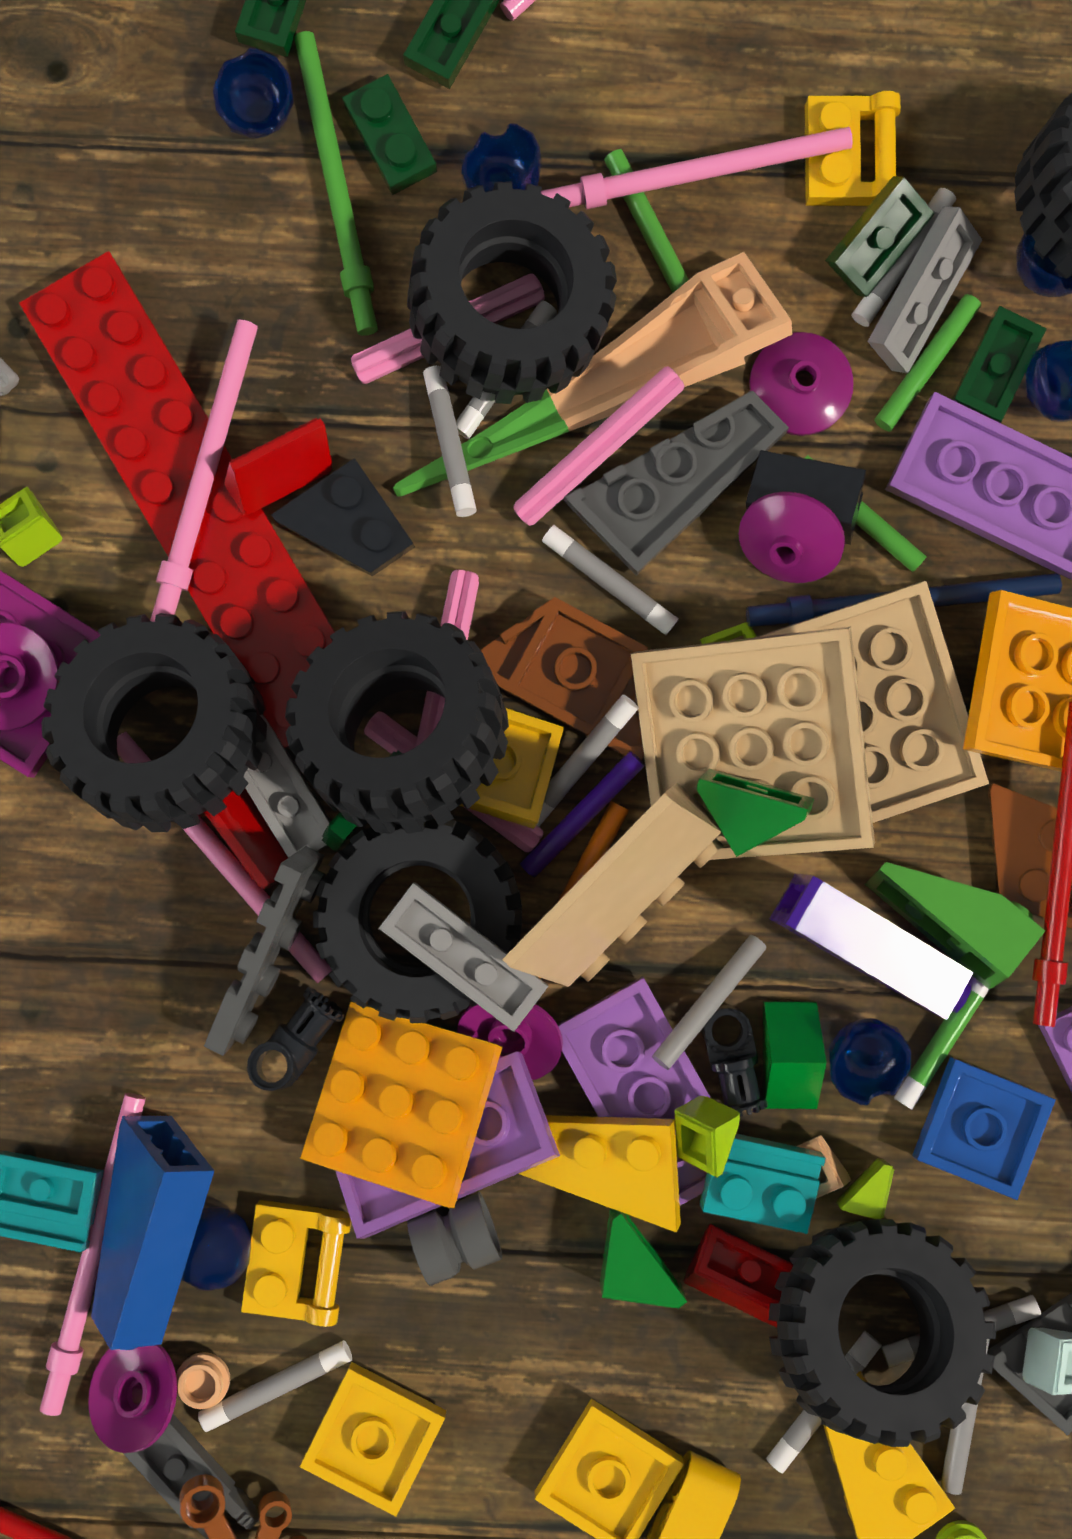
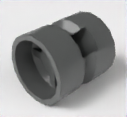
M479 1191L457 1199L455 1208H449L448 1215L436 1209L407 1220L413 1251L422 1275L429 1286L454 1278V1275L460 1272L462 1262L475 1270L502 1260L498 1235L486 1202Z

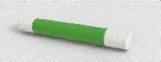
M973 976L967 983L971 985V992L966 1003L957 1013L951 1012L948 1019L943 1020L894 1097L911 1110H913L989 991Z

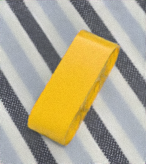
M691 1450L687 1451L683 1456L684 1465L666 1493L646 1539H720L737 1500L741 1483L740 1474Z

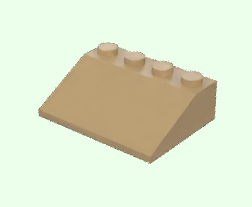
M677 782L634 823L502 960L510 968L567 987L580 975L589 982L610 960L603 952L617 938L625 945L647 923L640 914L654 900L663 907L685 884L678 876L692 862L701 868L723 846L716 838L721 833V830L713 816Z

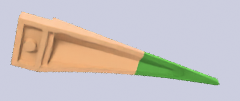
M745 252L698 272L623 334L593 355L589 366L579 377L572 376L568 387L556 394L551 393L547 388L541 400L523 404L503 419L461 444L467 471L611 416L664 367L672 368L686 387L745 364V356L791 336V318ZM441 456L397 482L393 487L396 496H404L448 479L443 457Z

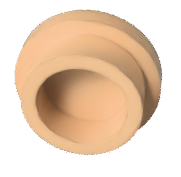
M200 1352L188 1357L179 1367L176 1374L177 1393L180 1399L186 1405L195 1409L214 1407L225 1397L230 1386V1372L226 1363L217 1355L208 1352Z

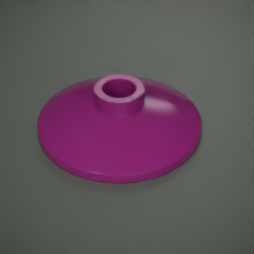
M796 332L765 347L760 352L751 370L749 389L750 391L753 390L789 427L786 434L796 436L813 435L831 427L846 411L853 394V374L846 356L833 342L817 334ZM799 371L809 372L813 377V384L810 386L800 385L796 380V373Z
M776 492L757 499L745 511L739 526V541L747 559L764 574L789 583L812 582L828 575L840 562L845 547L844 531L836 515L817 499L796 492Z
M0 623V731L20 729L38 720L47 711L43 705L48 689L56 690L59 683L54 677L59 669L57 659L49 644L35 631L14 623ZM15 669L19 675L18 683L13 688L8 689L4 684V675L9 670Z
M478 1004L474 1007L469 1006L463 1012L456 1033L502 1046L499 1059L516 1051L522 1053L532 1081L545 1076L553 1070L560 1059L563 1048L562 1034L557 1023L551 1015L536 1004L514 1032Z
M161 1345L137 1347L133 1350H110L109 1348L100 1359L93 1373L88 1401L91 1423L99 1439L108 1448L116 1452L134 1453L150 1447L164 1433L171 1420L176 1404L177 1379L172 1360Z

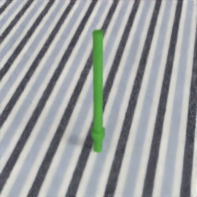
M302 31L295 35L294 40L344 268L340 272L344 296L351 300L358 335H371L378 331L371 299V293L375 290L371 270L363 262L315 36L313 32Z

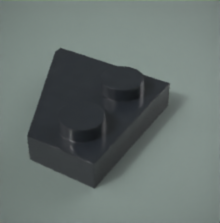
M355 458L271 514L279 526L299 534L321 549L341 557L371 576H374L415 548L414 543Z

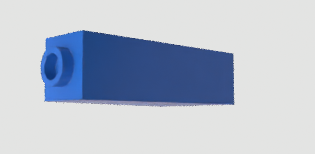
M122 1116L119 1126L91 1314L92 1320L110 1350H133L137 1347L162 1344L213 1178L214 1169L172 1116Z

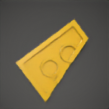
M545 1115L560 1156L519 1173L520 1175L677 1233L681 1225L675 1119Z
M861 1371L856 1374L860 1379L868 1382ZM824 1426L833 1461L837 1467L845 1495L844 1500L848 1514L852 1520L857 1539H913L955 1509L911 1443L909 1447H890L880 1443L873 1444L835 1432Z

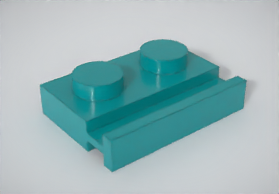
M736 1134L723 1174L719 1177L709 1173L706 1174L699 1205L702 1211L706 1213L808 1234L820 1185L818 1178L821 1166H824L826 1158L819 1151Z
M0 1151V1236L76 1252L89 1249L90 1240H88L90 1226L94 1224L104 1170L14 1152Z

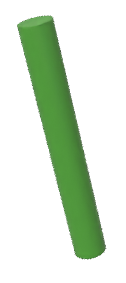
M622 149L612 151L604 159L612 176L633 172ZM644 192L623 196L671 292L674 293L689 278Z
M964 294L912 366L909 373H907L874 419L880 428L891 432L980 309L981 302L976 297Z
M809 455L805 457L806 459L814 460ZM863 501L861 502L856 525L911 572H914L927 556Z

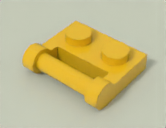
M881 91L872 96H808L805 103V136L850 127L853 144L851 149L805 158L806 206H869L889 180L896 176L895 117L901 112L899 93ZM860 120H875V181L861 182Z
M259 1200L255 1208L241 1312L303 1320L316 1326L328 1327L336 1325L338 1322L339 1305L335 1303L343 1238L344 1234L350 1232L351 1219L349 1213L339 1210ZM309 1228L318 1229L323 1232L314 1299L300 1297Z

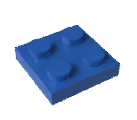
M950 1057L912 1156L918 1161L1018 1200L1056 1099Z

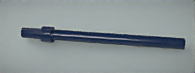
M1053 573L928 588L934 607L988 602L990 592L999 590L1027 597L1060 594L1062 582L1060 575ZM891 591L811 599L810 595L787 597L784 603L747 606L748 627L788 623L790 626Z

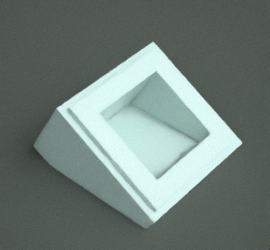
M1047 1328L1029 1329L1022 1374L1023 1380L1026 1383L1051 1395L1072 1394V1332Z

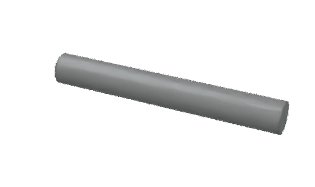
M749 935L655 1051L652 1058L666 1070L672 1067L766 950V945L759 938Z
M987 1339L986 1354L988 1352L990 1339ZM981 1373L980 1378L978 1380V1384L982 1385L984 1373ZM964 1403L961 1408L966 1413V1419L955 1429L950 1428L940 1484L942 1490L950 1494L959 1495L962 1493L978 1404Z

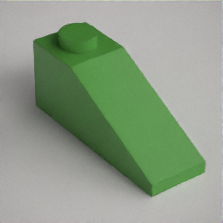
M885 862L865 883L871 891L954 961L972 971V976L989 990L1011 976L1045 932L1042 927L1034 922V917L1028 909L1017 902L1009 901L1001 894Z

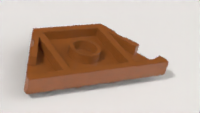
M554 597L536 609L532 615L522 622L514 624L501 633L500 637L482 648L481 652L492 671L499 689L588 736L622 695L627 696L637 705L631 654L637 651L648 650V647ZM637 710L607 747L622 756L632 751L642 760L644 750Z
M991 783L988 789V799L990 800L993 832L991 834L996 863V892L1006 897L1009 901L1021 904L1031 913L1045 918L1057 808ZM1071 884L1069 910H1068V919H1067V927H1068V928H1071V929H1072V884Z

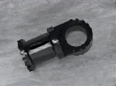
M308 987L303 993L305 997L304 1002L287 1024L281 1023L267 1042L258 1045L251 1052L247 1061V1072L249 1079L256 1087L267 1091L283 1090L291 1087L295 1081H298L300 1075L319 1052L317 1045L335 1021L341 1022L346 1016L342 1009L336 1006L335 1002L327 1004L330 1000L327 996L322 1000L324 995L316 989ZM273 1050L281 1052L287 1061V1071L284 1077L276 1082L267 1079L262 1071V1061L265 1055Z
M721 1004L701 1029V1033L706 1042L711 1070L718 1073L723 1097L722 1104L737 1110L740 1113V1117L743 1116L744 1110H746L747 1115H751L752 1112L758 1113L760 1110L767 1108V1100L759 1092L754 1068L758 1063V1056L750 1021L737 1007ZM723 1015L736 1017L741 1026L738 1038L729 1044L716 1042L712 1036L713 1023ZM737 1075H738V1079H739V1084H740L741 1092L739 1091V1086H738V1081H737Z

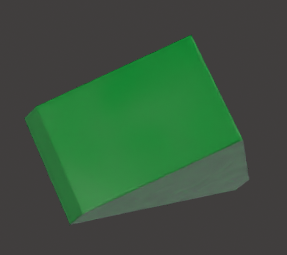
M708 769L699 778L696 788L736 857L804 821L811 811L814 802L812 797Z
M763 1001V1096L767 1100V1108L765 1109H817L827 1064L817 1002Z
M610 1208L600 1277L602 1298L679 1309L687 1303L682 1285L628 1214Z

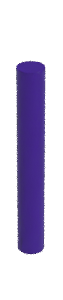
M629 751L520 863L522 868L535 878L645 767L643 761L632 751Z

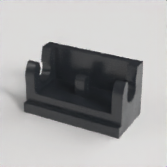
M761 450L747 496L746 509L757 499L771 493L796 492L808 495L825 504L836 515L844 531L845 544L851 545L863 498L862 488L866 470Z

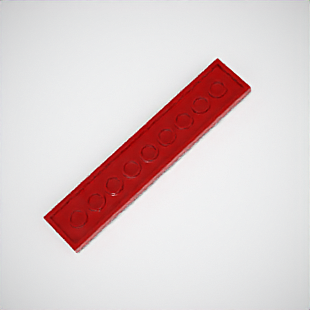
M107 251L19 302L169 557L209 417L110 251ZM224 444L188 567L193 570L188 592L213 634H217L230 647L254 679V686L262 695L266 710L263 714L283 747L289 749L286 731L291 725L285 719L286 704L289 698H297L291 686L300 670L307 672L310 664L306 659L318 646L324 649L332 642L330 635L335 633V630L263 508L250 515H244L224 486L229 462L233 460Z

